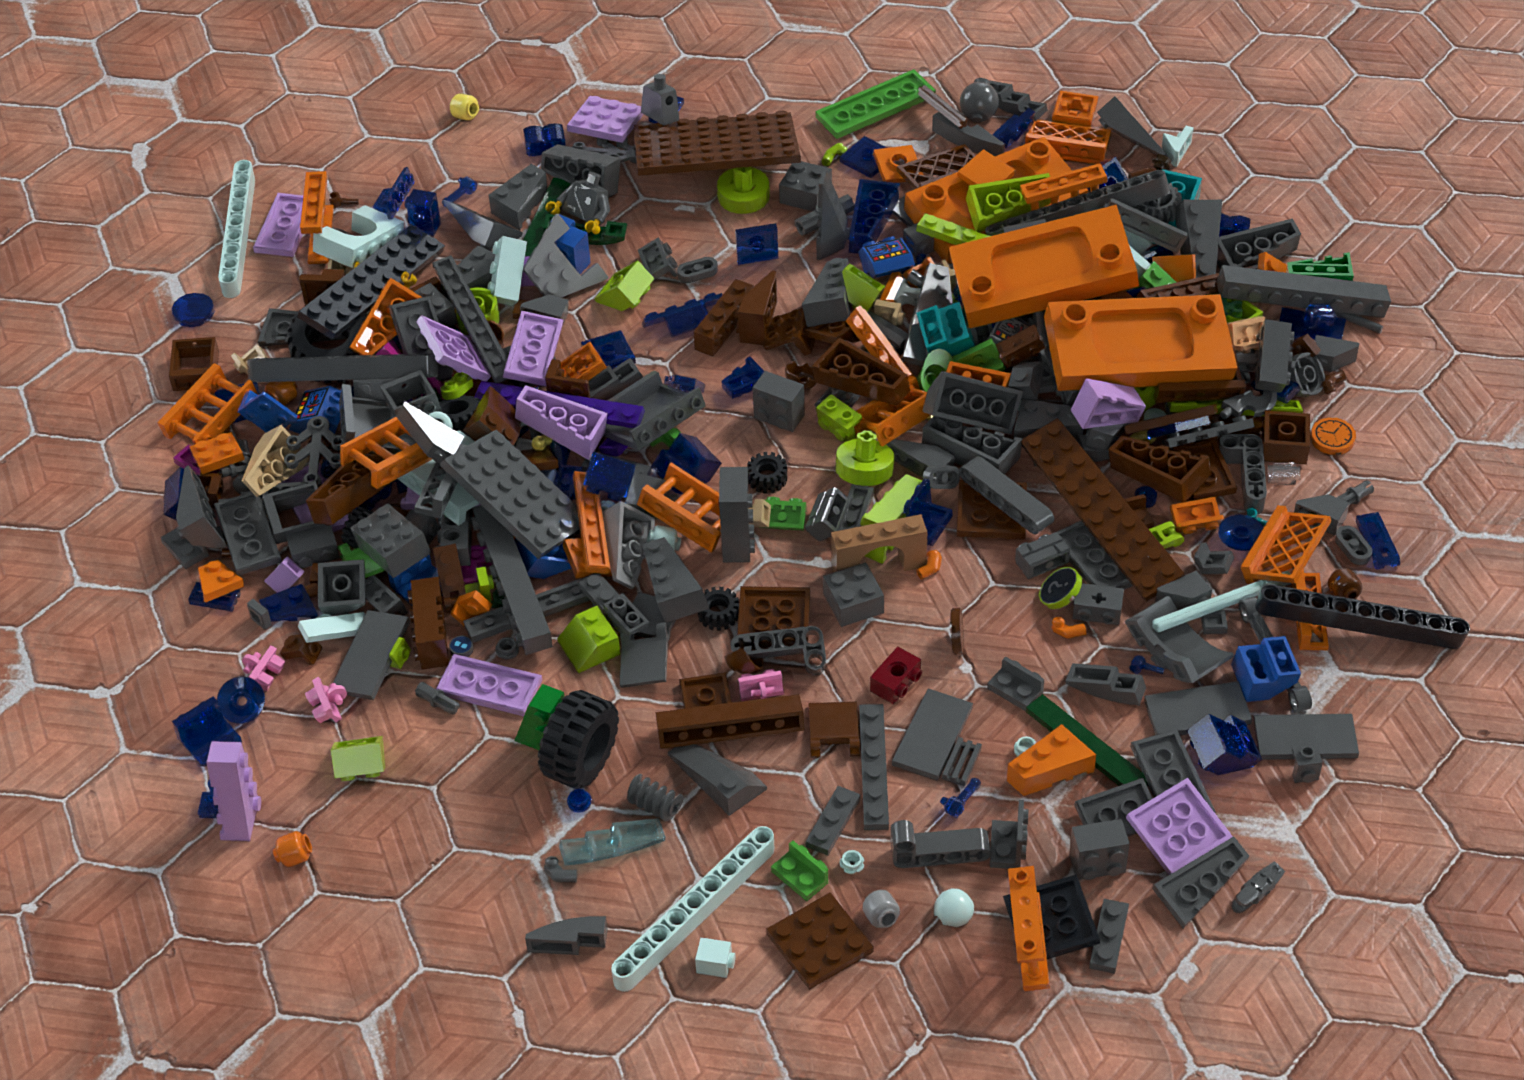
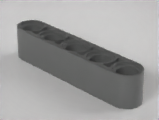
M976 456L959 469V474L965 483L1030 533L1036 535L1054 522V515L1047 506L984 458Z

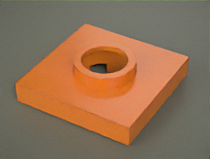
M1059 91L1052 114V121L1091 127L1099 96Z
M912 145L875 149L873 152L884 185L907 182L897 172V166L899 165L893 161L903 159L905 164L917 160ZM907 170V172L916 174V171Z
M588 342L561 361L564 377L588 381L607 368L591 342Z

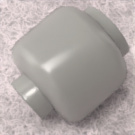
M877 890L870 893L863 902V912L870 923L876 928L892 926L900 915L898 903L886 890Z

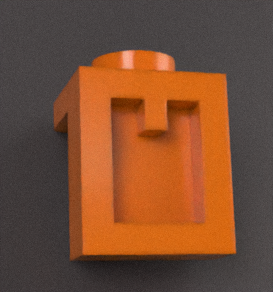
M475 590L458 597L451 611V616L464 626V620L488 612L492 603Z

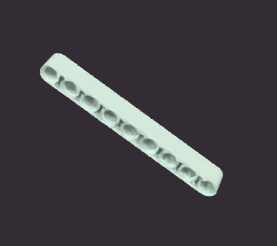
M248 160L236 162L233 168L218 276L222 294L226 298L237 297L241 292L255 187L252 163Z
M766 826L755 828L614 961L611 970L613 983L617 990L625 992L633 989L773 855L775 849L774 833L770 828Z

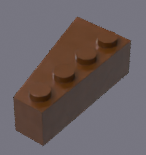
M365 454L366 457L376 464L385 460L377 454ZM356 460L344 466L341 465L306 500L314 524H324L326 526L335 524L390 483L376 489L371 485V471Z
M439 577L411 580V590H408L409 604H413V609H409L411 623H414V628H411L413 642H416V647H413L415 661H420L421 670L448 666L449 655Z

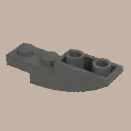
M593 573L578 582L581 591L591 600L592 607L598 606L609 624L619 632L631 636L649 626V621L623 593L619 595L600 573Z

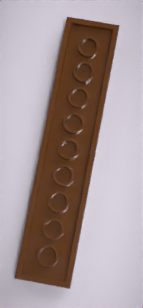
M1058 418L1021 441L1024 450L1146 602L1156 596L1158 587L1185 576L1182 569Z

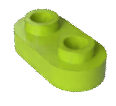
M464 372L454 374V377L445 382L440 388L442 398L453 400L463 396L473 387V379Z

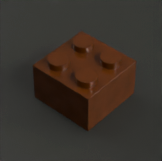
M1265 410L1262 424L1264 461L1307 465L1310 450V414Z

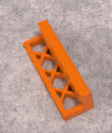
M861 306L856 307L846 319V322L872 356L908 375V378L910 376L915 377L906 363L902 362L900 355L866 310L862 309Z
M1303 569L1296 583H1291L1294 589L1322 593L1320 573H1304ZM1305 581H1314L1315 586L1309 589L1306 587ZM1296 621L1299 650L1328 651L1329 643L1326 626H1314L1309 623ZM1312 634L1320 637L1322 642H1311Z

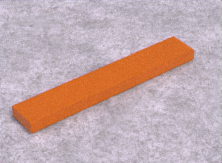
M574 471L573 482L586 572L609 574L610 563L599 491L585 487L589 472ZM589 473L590 478L587 486L599 489L598 487L589 485L592 484L598 486L596 483L593 482V480L597 482L596 473Z

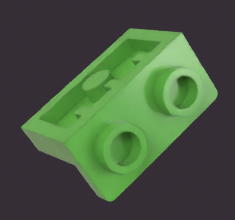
M767 497L765 501L771 505L769 527L759 528L804 531L807 512L806 502L798 498L780 501L778 497Z
M793 840L789 843V851L771 866V872L805 901L810 900L828 884V868L821 860H816L810 855L806 847L803 845L799 846Z

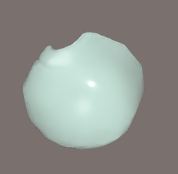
M951 888L942 892L934 903V916H937L943 925L953 927L965 925L974 913L972 899L960 889Z

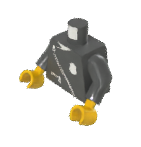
M589 172L587 180L572 183L556 199V203L553 201L548 202L545 209L549 212L554 208L551 214L556 215L560 213L559 207L562 206V210L586 221L585 230L588 233L592 230L594 234H599V224L604 223L610 212L608 191L598 186L600 175Z

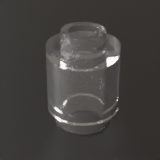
M1295 462L1267 465L1268 483H1273L1274 486L1296 485V480H1300V467H1296Z

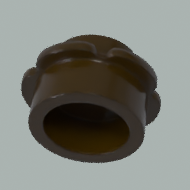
M1157 154L1156 158L1152 159L1153 167L1156 170H1170L1172 161L1167 156Z

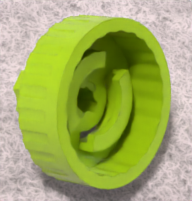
M742 167L729 169L717 181L718 202L724 209L733 213L748 214L762 209L769 201V179L765 173L756 168Z
M863 430V432L857 433V439L846 441L838 447L835 470L841 479L851 484L860 486L879 485L889 480L893 474L894 452L888 445L880 446L879 441L876 440L877 435L873 434L872 431Z

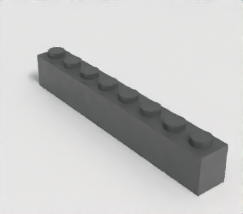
M1222 265L1216 281L1218 292L1221 298L1381 318L1385 317L1391 303L1387 285L1227 265Z
M482 505L473 507L474 517L470 518L474 531H479L477 539L480 547H485L483 550L486 563L490 562L492 565L489 566L492 579H497L498 581L495 585L498 595H503L504 597L502 599L505 613L509 612L511 615L508 617L511 629H516L517 631L515 639L518 647H523L525 655L552 648L550 629L513 535Z

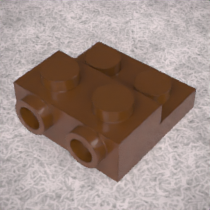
M323 269L322 275L301 274L299 281L305 306L344 277V269Z
M846 321L816 325L807 330L808 338L831 344L838 338L851 343L860 341Z

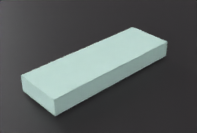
M359 612L299 621L298 628L307 643L356 636L365 613Z

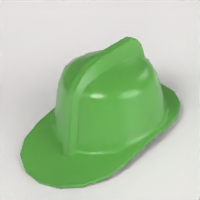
M935 349L928 353L923 368L917 376L920 390L927 392L941 371L946 372L949 362H954L952 356L946 350Z

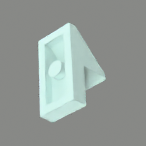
M1186 125L1182 133L1179 132L1177 134V137L1166 133L1163 134L1162 149L1175 167L1178 166L1192 143L1193 127Z

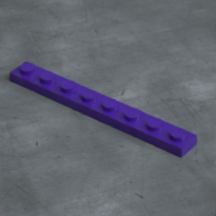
M481 381L474 398H479L481 401L487 388L492 386L516 408L517 398L524 387ZM544 391L607 413L606 424L636 428L640 425L645 413L643 406Z

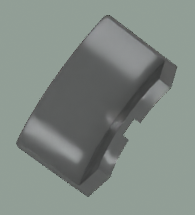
M1170 596L1161 598L1125 621L1140 647L1144 645L1153 655L1151 660L1162 670L1167 668L1174 673L1175 679L1186 683H1194L1234 657L1233 652L1220 650L1206 642L1187 622L1159 633L1152 628V621L1154 619L1178 611Z

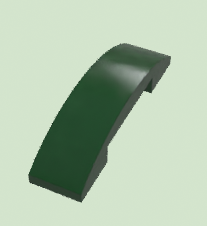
M546 214L543 225L544 232L548 229L555 215ZM607 221L606 227L599 226V234H594L592 230L588 233L589 245L618 243L625 240L627 223ZM575 223L576 228L587 232L585 224Z

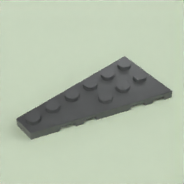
M929 263L926 267L921 284L922 288L917 298L918 302L914 308L909 325L908 337L903 346L904 351L900 357L902 362L923 366L929 352L926 349L916 313L935 305L941 309L953 304L949 267Z

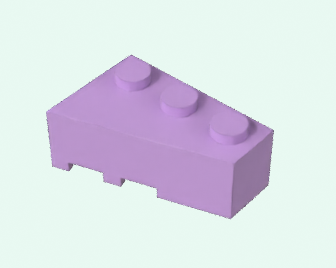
M1086 378L1071 408V412L1082 429L1138 422L1146 405L1134 387Z

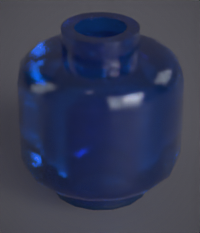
M1311 304L1303 312V324L1309 331L1326 332L1336 322V313L1329 304Z

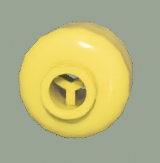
M457 94L452 98L450 112L453 117L461 120H472L478 114V101L472 95Z

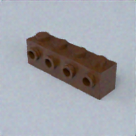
M738 279L732 282L694 330V348L696 351L712 357L717 353L736 328L738 318H735L736 306L741 304L742 297L754 285Z

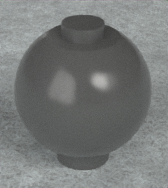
M985 78L975 79L974 83L968 85L960 96L961 111L974 123H981L993 117L999 106L998 94L990 85V81Z

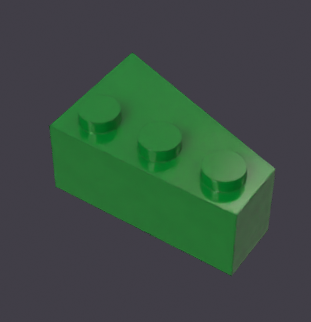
M1350 252L1343 253V257L1332 258L1331 255L1325 256L1324 260L1314 261L1311 258L1287 262L1286 273L1353 281L1354 278Z
M542 684L527 707L514 741L539 751L544 728L547 726L551 714L554 713L555 707L565 697L564 692Z

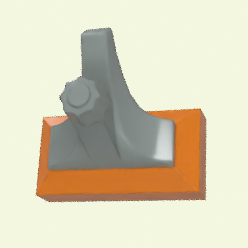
M900 272L891 273L880 300L901 303V306L911 304L916 307L921 288H910Z

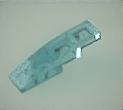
M659 818L612 823L610 829L586 831L584 838L560 840L559 849L565 866L609 859L642 850L664 842L666 837Z

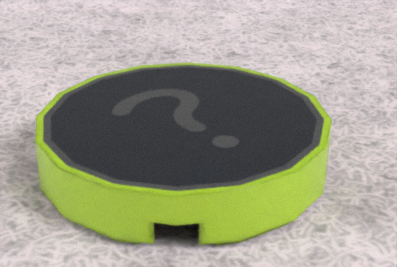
M1063 567L1054 571L1041 586L1039 591L1041 602L1049 609H1060L1071 602L1069 599L1072 596L1076 597L1082 586V578L1071 567Z

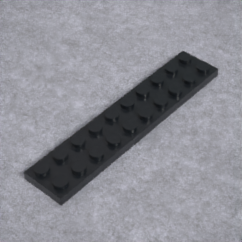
M411 224L299 311L297 318L333 340L370 311L389 278L403 284L404 282L401 279L403 272H408V279H410L411 274L415 275L441 254L445 245Z

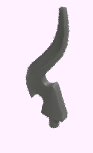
M1263 390L1262 396L1257 397L1253 395L1252 391H1247L1222 401L1221 408L1224 410L1220 412V417L1224 420L1231 415L1240 417L1248 409L1255 412L1254 418L1262 416L1265 410L1271 411L1275 406L1277 392Z

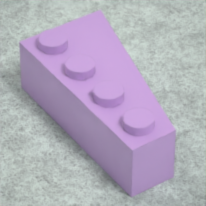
M212 741L207 758V767L211 787H214V805H218L217 823L223 824L222 830L219 833L220 840L250 841L256 812L261 809V797L257 795V783L253 782L252 767L248 766V754L244 752L241 742Z

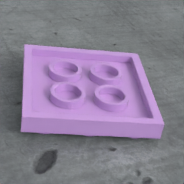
M589 96L567 124V131L623 143L633 130L634 125L638 123L644 114L641 113V106L633 103L627 104L617 100Z
M423 315L418 318L416 322L421 329L420 333L426 338L428 347L433 351L435 360L440 365L450 366L459 373L464 372L475 380L488 381L491 374L469 336Z
M1188 778L1128 813L1126 816L1128 822L1168 875L1233 837Z

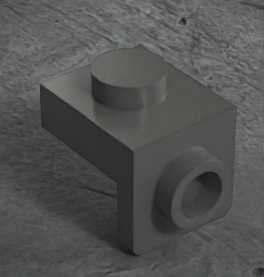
M1204 542L1200 544L1194 559L1202 574H1227L1234 560V555L1232 551H1210L1207 543Z
M1317 744L1294 745L1292 747L1295 759L1292 773L1294 782L1310 783L1319 780L1323 762Z

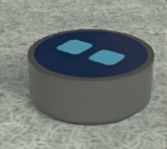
M467 636L454 637L449 643L452 656L457 654L469 657L473 653V642Z

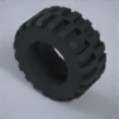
M298 314L293 317L292 323L289 324L287 341L291 357L360 355L349 347L365 320L364 316L341 333L347 340L342 345L333 349H320L313 346L312 343L324 334L297 318ZM324 380V383H331V381L335 380Z
M584 690L570 692L569 695L562 699L561 703H558L554 713L548 719L549 722L544 728L543 738L539 744L538 766L544 776L573 789L585 788V786L591 784L592 780L597 778L598 773L604 768L605 762L611 754L610 751L615 744V736L618 733L619 713L612 702Z

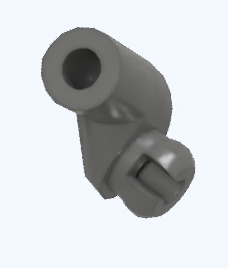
M554 856L545 859L546 865H544V870L553 881L577 882V870H563L558 864V858Z

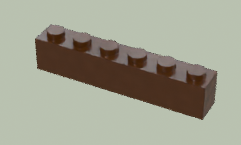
M800 694L655 712L660 749L805 730Z

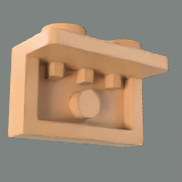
M1257 316L1227 323L1232 347H1235L1237 353H1250L1252 348L1259 350V342H1256V335L1264 323L1265 317Z

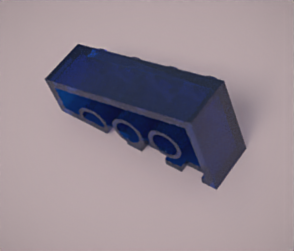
M859 179L849 237V253L858 254L863 244L871 241L877 242L899 200L900 183Z

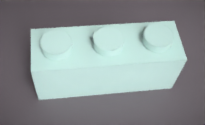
M502 236L494 243L493 254H495V259L490 266L492 280L488 283L487 289L490 290L493 296H496L497 303L513 306L519 300L527 241Z

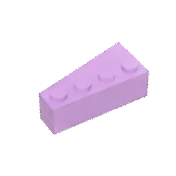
M525 385L516 401L515 418L589 460L605 434L607 413Z

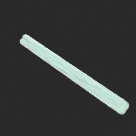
M1289 571L1282 572V574L1291 575ZM1259 580L1156 618L1152 621V628L1159 633L1238 604L1240 600L1259 596L1262 587L1265 585L1286 586L1291 583Z

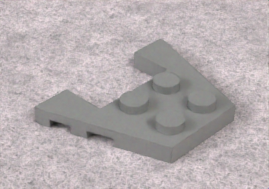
M559 214L552 218V222L527 260L523 271L543 296L552 295L562 298L607 280L609 277L598 263L592 265L580 276L554 242L570 229Z

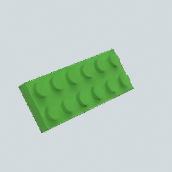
M913 69L817 110L815 115L820 123L838 139L925 101L918 95L919 87L925 85L934 93H936V90Z

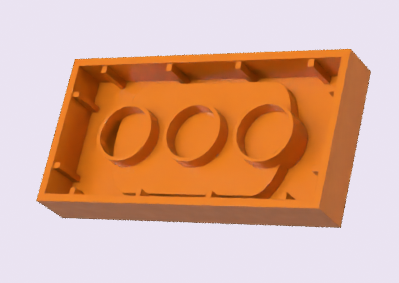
M1045 137L995 156L1015 169V175L1010 179L1049 173L1050 177L1072 171ZM958 172L905 193L904 211L914 224L919 223L926 213L975 230L966 203V195L970 184L957 177ZM1087 188L1079 190V195L1088 193ZM1071 194L1060 195L1059 202L1070 199ZM934 238V250L942 260H946L948 264L952 263L949 247L954 246V244Z
M1117 205L949 247L969 329L1046 310L1048 302L1082 301L1139 287L1137 268Z
M1220 294L1048 302L1044 314L1058 391L1080 390L1086 378L1129 387L1157 386L1158 383L1233 380L1237 370Z

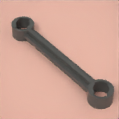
M1251 597L1240 600V615L1245 623H1250L1260 643L1263 638L1273 637L1262 614L1255 608L1257 598ZM1298 681V683L1286 689L1288 691L1289 703L1294 712L1297 713L1312 708V698L1306 686H1301Z

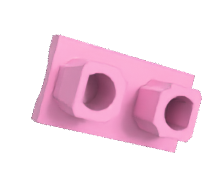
M270 645L261 660H259L261 654L255 652L254 655L246 654L243 657L242 663L245 665L243 671L249 674L252 670L248 678L250 681L246 685L247 689L252 691L255 686L264 691L269 689L274 677L266 674V670L268 669L278 675L285 664L282 658L275 655L277 648Z
M769 669L759 675L747 673L742 674L741 678H738L741 701L764 699L784 694L781 671Z
M319 677L312 680L314 688L305 693L307 700L313 707L321 702L320 706L312 710L315 719L320 723L330 718L335 722L340 721L342 717L337 705H341L343 699L347 696L345 687L335 683L330 684L328 687L322 684Z

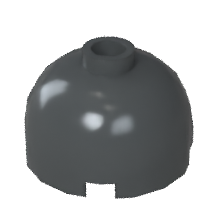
M1309 352L1293 356L1291 365H1288V372L1291 373L1289 385H1286L1285 388L1290 394L1297 397L1317 395L1323 388H1320L1321 381H1325L1324 370L1317 357L1312 358Z

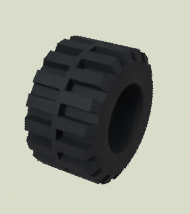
M461 396L453 400L444 399L440 401L441 410L451 419L453 430H460L469 436L464 431V428L478 406L480 399L474 398V396Z

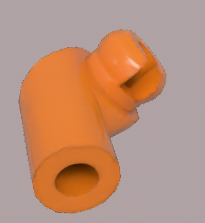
M930 550L927 552V564L916 569L920 579H924L940 570L942 556L939 551Z
M1062 617L1052 619L1053 625L1051 628L1053 632L1064 638L1086 635L1084 623L1068 626L1064 624L1065 620Z

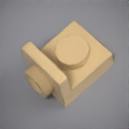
M876 299L874 305L875 314L896 327L903 324L904 313L901 312V303Z

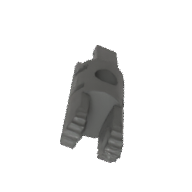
M1274 861L1259 870L1241 886V891L1236 895V899H1234L1231 905L1234 910L1233 912L1243 913L1252 904L1259 903L1264 896L1275 888L1285 873L1284 869Z

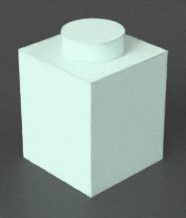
M700 938L695 958L696 973L727 978L729 968H734L736 953H732L731 942Z

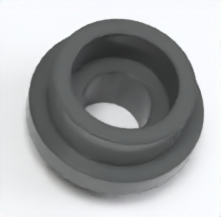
M504 637L496 645V654L501 659H512L519 653V647L513 638Z

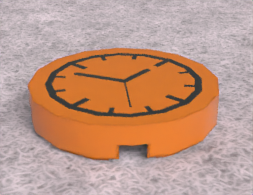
M1328 417L1320 419L1313 425L1310 437L1312 444L1319 451L1329 455H1335L1340 452L1344 454L1353 448L1356 440V431L1345 420Z

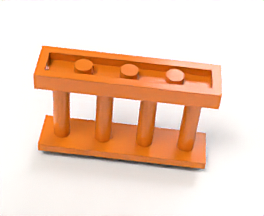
M1099 163L1022 184L1020 189L1026 203L1031 204V211L1039 209V201L1050 198L1052 205L1059 202L1060 195L1070 193L1071 198L1079 196V190L1090 187L1091 191L1097 190L1100 184L1107 183V175Z
M326 171L306 172L300 230L301 234H310L308 264H328L329 258L313 252V233H322L324 227L332 228L334 206L325 205L328 179Z
M214 363L157 423L165 437L172 439L179 432L192 438L195 445L199 441H207L222 434L240 415L238 409L245 393L249 390L257 395L258 393L251 380H248L242 387L227 381L221 366ZM220 387L235 394L228 402L213 396ZM206 402L220 408L214 417L199 411V409ZM192 417L206 423L200 432L185 426V424Z
M914 376L908 378L910 392L897 406L873 399L856 410L862 415V420L854 427L856 438L857 433H861L863 430L873 431L877 435L880 446L883 447L931 416L928 413L922 412L927 392L920 390L917 378Z
M397 417L340 446V464L344 466L356 460L371 471V485L376 489L431 461L432 458L428 457L417 443L409 445L399 438V436L405 433L409 436L411 435ZM390 442L402 451L392 454L383 448L382 445ZM373 451L385 460L376 464L366 457L365 454Z
M670 463L664 477L666 481L656 490L649 485H645L641 490L637 505L712 553L716 549L721 536L720 518L712 526L701 520V518L709 511L720 517L719 493L675 464ZM672 487L683 493L675 502L664 496ZM691 498L702 505L693 514L683 508Z
M1034 866L1008 869L1015 944L1018 964L1021 963L1024 992L1050 989L1041 901L1036 888Z

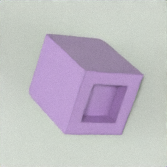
M287 556L264 582L282 596L305 571Z

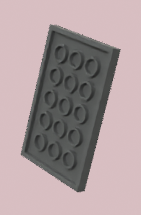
M497 430L450 455L440 464L447 473L537 559L561 545L565 539H570L580 532L577 506Z

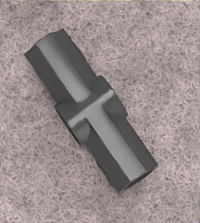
M848 194L839 198L845 214L855 210V204ZM818 204L816 205V210L795 220L798 233L802 236L819 228L817 226Z

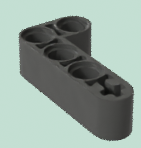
M1253 434L1222 435L1219 440V450L1227 464H1240L1244 509L1247 512L1248 508H1254L1257 510V514H1260L1264 510L1267 494L1262 439Z
M816 626L739 634L731 641L732 653L739 649V644L743 643L744 650L751 660L803 654L805 669L809 674L819 675L826 668L823 633ZM809 635H816L819 640L817 643L810 644L806 641V638ZM790 637L795 640V644L788 647L782 641ZM763 640H768L772 645L769 649H762L759 647V643ZM753 641H754L755 651H752L751 642H753ZM815 657L819 658L822 663L818 667H813L809 664V660Z
M907 820L896 821L890 827L893 864L898 868L981 862L989 859L991 855L988 833L982 828L914 833L913 824Z

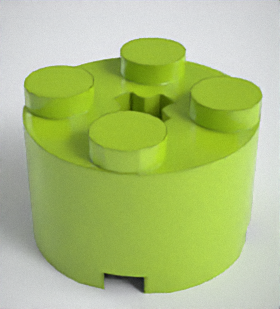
M470 288L486 320H492L499 324L500 317L496 296H493L490 290L485 288ZM456 311L457 323L461 333L469 335Z

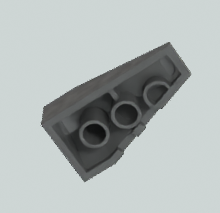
M822 170L819 181V214L817 220L819 233L816 240L817 260H822L844 249L846 240H850L851 228L848 227L847 216L827 170Z
M447 200L443 202L471 239L480 243L482 248L491 251L495 241L497 242L502 236L514 239L522 237L523 232L513 227L501 224L462 205Z
M188 465L184 469L176 515L179 527L176 530L183 540L186 538L193 546L224 549L227 547L222 528L216 525L214 520L216 515L207 502L209 499L201 480Z

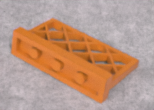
M1038 119L1037 121L1032 120L1029 132L1025 136V144L1045 137L1063 160L1091 164L1100 163L1103 165L1112 130Z
M1277 505L1241 565L1246 584L1254 583L1258 579L1296 583L1330 525V516L1288 512L1286 506ZM1291 521H1301L1300 523L1289 527L1291 525ZM1315 523H1321L1319 526L1311 529L1309 527ZM1304 528H1306L1307 530L1306 532H1303L1299 535L1294 534L1295 532L1302 530ZM1288 535L1292 536V538L1280 542L1283 537H1286ZM1312 537L1311 541L1304 544L1300 543V541ZM1293 544L1298 545V547H1295L1291 550H1285L1286 547H1289ZM1280 550L1283 552L1282 554H1279L1271 558L1273 553ZM1303 553L1301 557L1292 560V556ZM1285 559L1289 561L1281 566H1276V563ZM1269 566H1272L1274 568L1267 572H1262L1265 568ZM1291 568L1294 569L1291 575L1282 574V572Z

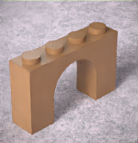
M922 515L831 532V568L833 573L859 565L862 558L868 552L883 546L898 548V556L904 571L918 569L926 565L927 529Z

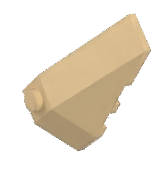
M282 425L262 436L254 448L242 478V482L256 497L301 471L310 458L306 457L294 469L286 467L284 462L285 456L291 453L296 454L303 447L300 446L295 451L288 448L286 440L291 435Z

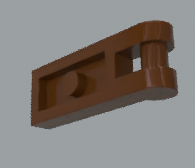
M456 543L433 548L446 612L452 611L458 597L451 599L449 592L458 590L459 596L466 594Z

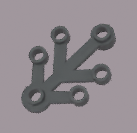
M597 138V145L603 148L586 147L583 142H575L572 148L621 158L620 163L630 160V162L637 164L636 147L628 144V138L623 143L616 142V146L609 143V140Z
M322 416L311 418L307 423L306 430L298 436L291 435L287 438V446L292 451L298 450L301 444L310 437H312V442L296 454H287L284 458L286 467L294 469L302 460L310 455L309 469L303 478V484L316 481L318 488L322 485L321 478L318 475L320 454L330 463L333 469H338L341 466L340 454L332 453L322 444V437L332 444L334 450L340 451V446L343 445L342 436L329 430V421Z

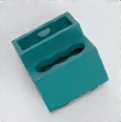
M960 302L941 309L935 305L916 313L925 346L929 353L935 349H943L951 356H955L976 346L972 331L968 326L965 311Z

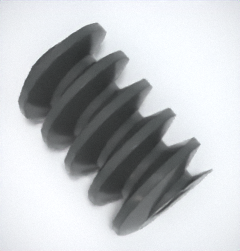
M636 775L628 788V802L636 804L638 808H644L648 813L652 812L654 816L660 817L663 821L671 820L679 811L684 796L679 794L675 798L676 792L674 790H670L667 793L666 786H662L658 790L659 783L657 781L651 784L649 777L642 781L643 775Z

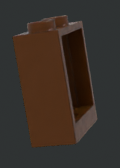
M215 337L172 340L169 379L173 391L189 390L214 363L218 365L219 349ZM210 356L208 368L181 369L182 358Z

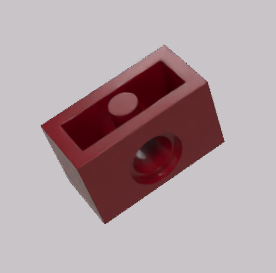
M897 646L870 676V692L894 705L899 698H903L906 695L913 682L916 683L922 675L921 659Z

